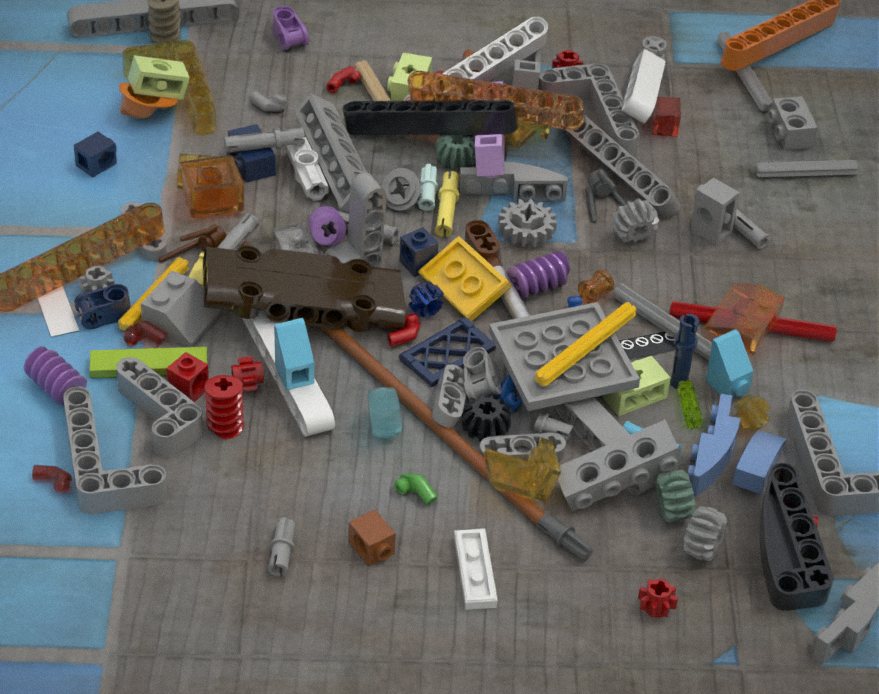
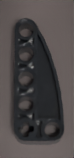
M777 463L770 470L760 516L759 541L761 562L770 601L774 607L782 611L820 606L828 600L834 580L795 467L788 463Z

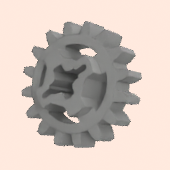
M519 199L518 204L509 202V207H502V212L499 213V232L504 233V239L512 238V244L518 241L521 242L522 247L529 243L536 247L538 241L546 244L547 238L552 239L554 232H556V213H551V207L543 208V202H539L536 205L532 199L525 203L522 199Z

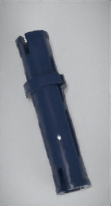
M686 314V320L684 315L680 317L679 331L674 339L676 351L670 384L676 389H682V386L686 388L689 383L692 355L698 343L696 331L699 319L693 314Z

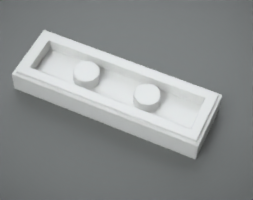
M485 529L454 530L465 610L497 608L498 600Z

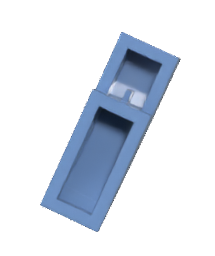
M758 430L751 438L735 470L733 485L762 494L768 481L770 470L777 464L787 439Z

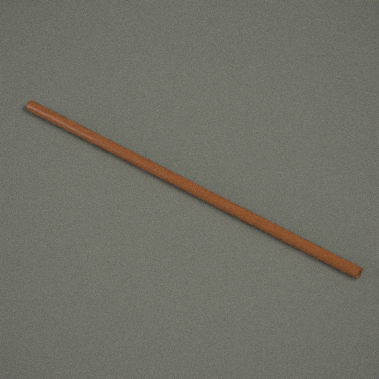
M245 241L241 246L250 244ZM320 327L536 526L539 525V520L546 513L455 430L437 423L432 416V410L341 327L335 329Z

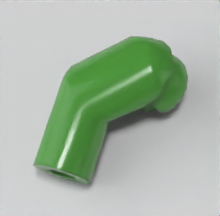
M406 473L394 482L395 490L399 494H406V492L418 493L425 505L433 503L438 498V495L426 478L420 474Z

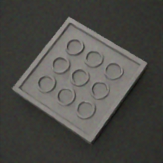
M598 302L490 324L489 333L528 411L639 388L640 378L615 333L547 386L542 387L535 381V372L606 318Z

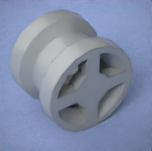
M650 36L642 41V49L645 48L665 60L664 52L667 44L664 39Z

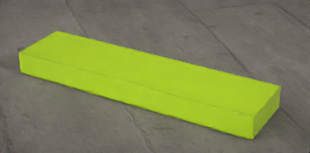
M207 347L90 350V378L117 377V363L127 357L139 359L158 375L164 376L167 375L166 368L185 352L207 364Z

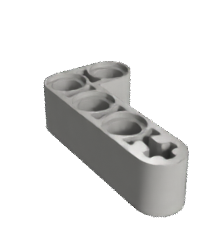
M361 173L351 182L348 241L336 244L324 253V255L337 257L341 263L348 264L352 259H363L369 262L372 267H379L382 262L386 192L370 173Z
M127 357L117 363L119 392L155 420L152 425L153 450L157 456L163 458L173 457L202 437V411L196 403L139 359Z

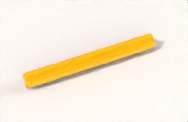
M629 302L622 304L535 372L536 383L544 387L555 380L636 316V307Z

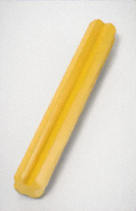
M181 257L176 258L118 320V328L121 331L130 333L142 321L141 303L172 270L184 275L189 269V262Z

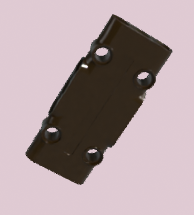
M250 245L240 246L237 250L205 247L203 257L204 308L230 311L232 306H234V313L244 319L256 318L259 310H265V316L273 322L283 323L303 318L305 326L331 329L342 327L346 323L350 329L357 332L368 331L371 328L372 322L375 323L377 328L402 330L404 327L406 306L400 270L372 267L369 262L363 259H352L348 264L341 263L335 256L282 249H270L265 253H261L258 248Z

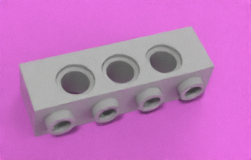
M665 419L553 469L573 512L578 509L587 508L592 503L605 497L615 496L621 490L630 486L642 484L649 478L662 472L672 471L678 465L685 462ZM652 454L651 456L644 458V456ZM624 466L622 469L616 470L618 467ZM596 478L594 481L588 482L590 479Z

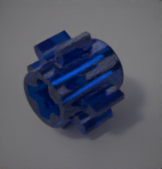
M430 281L428 283L422 282L412 288L409 294L412 302L408 305L415 314L419 313L422 317L425 315L433 316L442 308L444 302L440 297L444 293L438 285L434 286Z

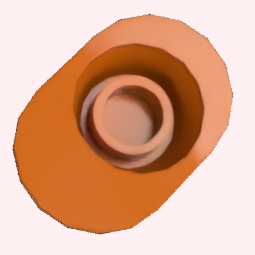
M127 82L119 85V91L123 94L120 107L122 115L147 119L152 116L158 107H172L178 102V99L134 94L131 84Z

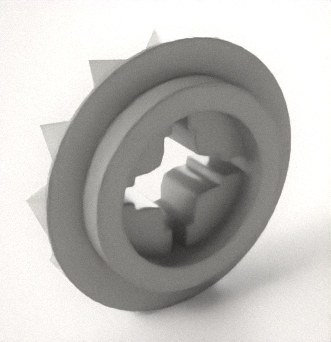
M398 168L386 175L381 187L386 192V205L397 211L409 210L411 206L418 203V197L422 190L420 188L421 180L416 176L415 172L406 168ZM400 182L404 186H409L408 189L405 190L404 196L401 194H395L398 190H400Z

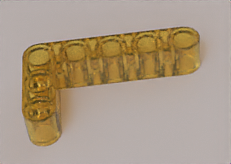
M178 40L133 46L123 51L124 76L127 79L134 55L183 62L190 77L184 102L193 130L201 135H209L215 132L216 106L193 42Z

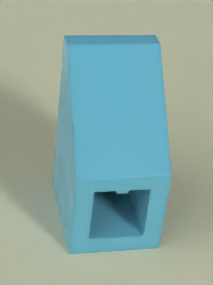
M303 318L274 324L275 368L286 391L314 384V359Z

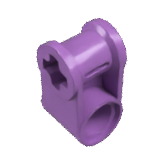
M288 6L275 8L273 11V34L279 41L281 48L285 51L291 46L308 45L309 36L307 29L296 15L294 9Z

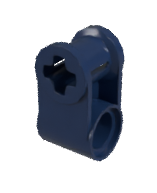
M112 284L105 288L83 292L74 300L75 309L81 314V324L87 329H95L118 322L131 308L128 288L122 284ZM86 300H89V302H90V306H89V307H88V304H87Z

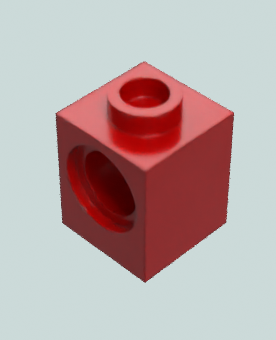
M185 352L166 368L167 382L193 402L206 393L205 384L209 380L208 364Z

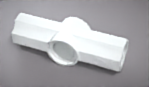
M306 137L303 138L305 139V144L286 145L285 150L295 170V180L301 184L306 197H310L313 201L321 200L329 192V187L318 164V154L311 149Z

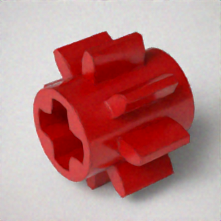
M564 50L560 54H556V59L552 60V68L583 65L584 61L579 60V55L576 52Z
M253 356L238 358V364L231 365L232 376L240 379L243 383V392L258 390L257 384L264 383L261 361L254 362Z
M649 579L647 588H639L640 610H645L652 618L663 616L667 618L669 610L677 608L676 587H671L665 579Z

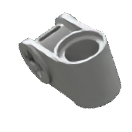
M476 347L468 351L464 356L463 364L465 374L464 387L469 400L470 398L478 399L480 394L484 397L492 394L500 395L502 387L499 368L482 347Z

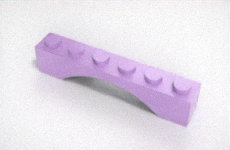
M503 81L477 83V100H504ZM505 135L475 136L477 176L495 178L498 175H504Z

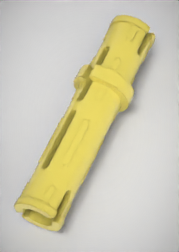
M449 171L443 174L442 187L438 192L440 203L435 233L444 238L445 229L446 237L452 234L455 204L459 200L458 182L460 176L454 171H451L450 179H448Z

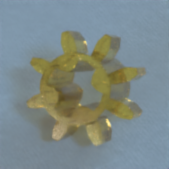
M749 394L735 404V409L738 413L733 417L741 418L739 426L745 430L749 427L752 431L758 430L770 419L766 412L771 407L764 397L761 398L759 395L754 397L752 394Z

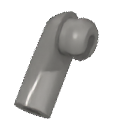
M254 91L249 97L250 102L262 111L281 112L286 108L287 98L282 94L274 95V99L271 100L258 91Z

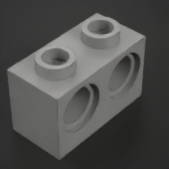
M803 96L773 99L772 108L768 111V121L770 125H773L776 139L780 140L783 149L814 148L818 127Z

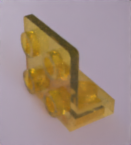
M541 437L537 447L531 449L528 461L490 449H486L483 454L490 485L499 491H511L521 494L529 500L538 499L547 502L561 474L553 441Z

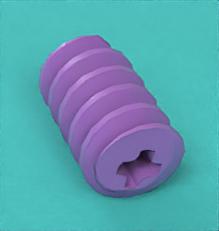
M319 207L309 215V229L316 242L320 245H335L345 236V221L333 207ZM331 222L332 227H326L324 230L322 225H328Z
M559 250L554 254L550 253L544 257L541 256L535 260L526 261L525 264L520 263L515 267L511 266L507 272L516 291L521 298L525 299L528 298L529 293L537 295L538 288L541 292H546L548 286L554 289L557 288L558 284L561 286L566 285L570 266L567 256Z
M40 346L34 349L25 360L24 372L43 391L52 397L57 404L64 405L63 397L66 390L72 387H87L85 377L81 376L69 363H66L65 359L60 357L55 350H48L46 347Z

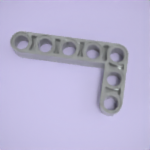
M588 64L551 68L540 72L538 92L572 100L589 99L602 130L633 157L636 156L639 132L632 117L621 111L624 99L607 66L603 64Z
M72 387L66 390L63 397L65 418L80 510L87 514H98L162 504L167 499L168 494L165 469L158 465H144L103 471L90 392L84 387Z
M802 389L793 392L787 421L817 509L827 516L879 513V472L844 474L816 395L811 391Z

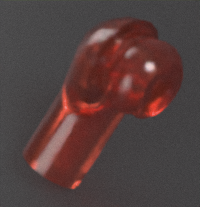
M141 321L130 325L125 330L123 339L128 345H136L137 341L147 338L162 345L168 333L148 321Z
M33 466V480L55 481L53 488L57 492H68L70 490L72 476L65 470L57 466Z

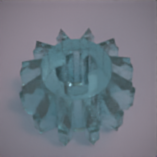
M380 387L376 390H370L367 395V405L372 434L376 438H389L400 434L402 418L397 391L393 387Z

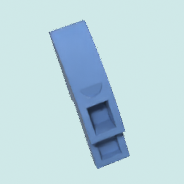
M720 395L719 405L713 404L710 422H715V426L709 425L708 433H701L700 443H693L690 461L696 462V465H689L688 476L692 483L694 497L701 494L717 480L726 468L734 451L741 418L729 416L732 395Z

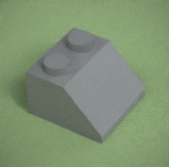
M172 270L141 303L142 328L186 347H193L221 315V310L204 308L203 288L197 280Z

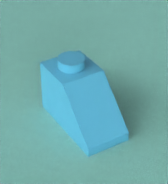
M735 329L713 339L706 382L719 395H732V399L744 396L750 391L753 368L740 333Z

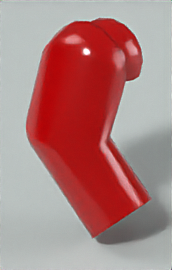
M348 66L334 73L326 84L327 91L336 93L346 79L354 84L360 78V72L356 71L355 67Z
M416 314L406 315L402 330L387 334L390 347L412 342L416 339L421 328V323L418 322Z

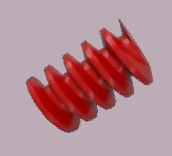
M214 376L205 384L207 427L215 432L219 438L225 440L240 435L244 428L243 383L234 376Z

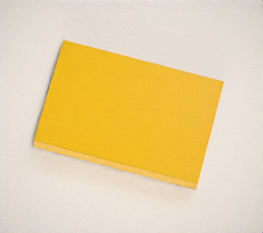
M460 236L454 239L418 271L419 275L437 293L471 322L512 287L503 275Z

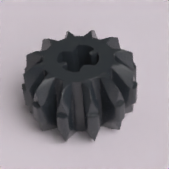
M480 394L478 399L470 398L468 404L464 405L463 430L467 431L469 438L478 437L479 442L486 437L504 436L511 427L510 406L505 405L504 399L495 400L493 394L489 398L484 397L482 394Z

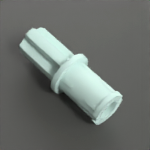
M426 164V167H423L421 172L420 188L422 193L419 195L418 207L423 211L434 209L435 193H437L439 186L436 182L437 168L431 166V164Z

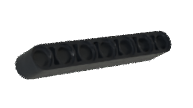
M509 100L352 101L345 104L342 108L346 130L351 135H508L518 129L515 104Z

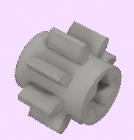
M100 266L87 269L86 276L79 278L82 293L115 284L112 272H107L105 268Z

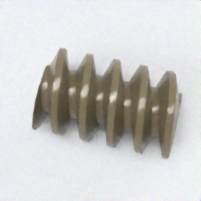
M148 0L150 39L157 43L173 44L181 39L179 0Z

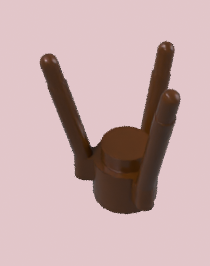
M213 224L206 229L181 236V242L195 238L198 239L159 257L158 261L164 262L198 245L203 251H205L206 246L217 248L227 235L220 226Z

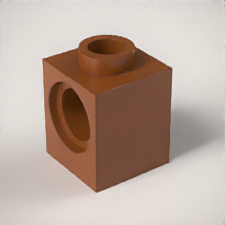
M375 509L349 521L348 543L368 567L379 561H384L395 554L396 533Z

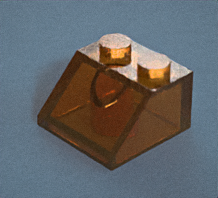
M232 155L179 162L185 201L191 218H205L210 215L233 214L244 211V183Z
M732 283L706 323L705 329L718 336L736 329L740 333L746 352L754 355L782 312L785 297L761 284Z

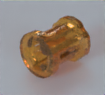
M600 269L588 281H581L577 286V290L583 301L588 304L595 303L600 295L609 293L614 289V280L607 271Z

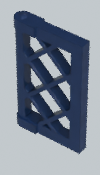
M463 317L430 338L399 354V359L429 386L433 387L438 384L439 377L447 365L452 364L464 369L463 359L466 353L470 351V343H479L480 347L484 348L488 354L496 350V345L476 328L475 324L466 317ZM462 329L468 335H459L454 333ZM442 340H447V348L433 346ZM450 341L467 342V350L449 348ZM421 352L426 353L425 360L414 358V356ZM428 353L446 355L445 362L428 361ZM449 355L463 356L453 363H448ZM427 368H438L441 370L432 374Z

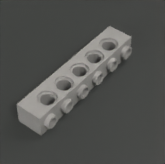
M310 93L295 113L313 151L318 154V162L340 209L349 212L351 182L357 175L367 171L334 104Z

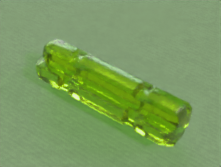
M681 380L678 383V393L681 397L680 401L684 416L686 417V425L689 428H699L702 426L703 417L699 411L700 406L697 394L694 391V383L691 380Z

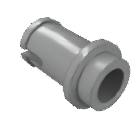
M540 413L534 426V430L539 433L560 434L564 437L566 443H568L572 435L570 432H573L574 425L551 418L548 413L545 415Z

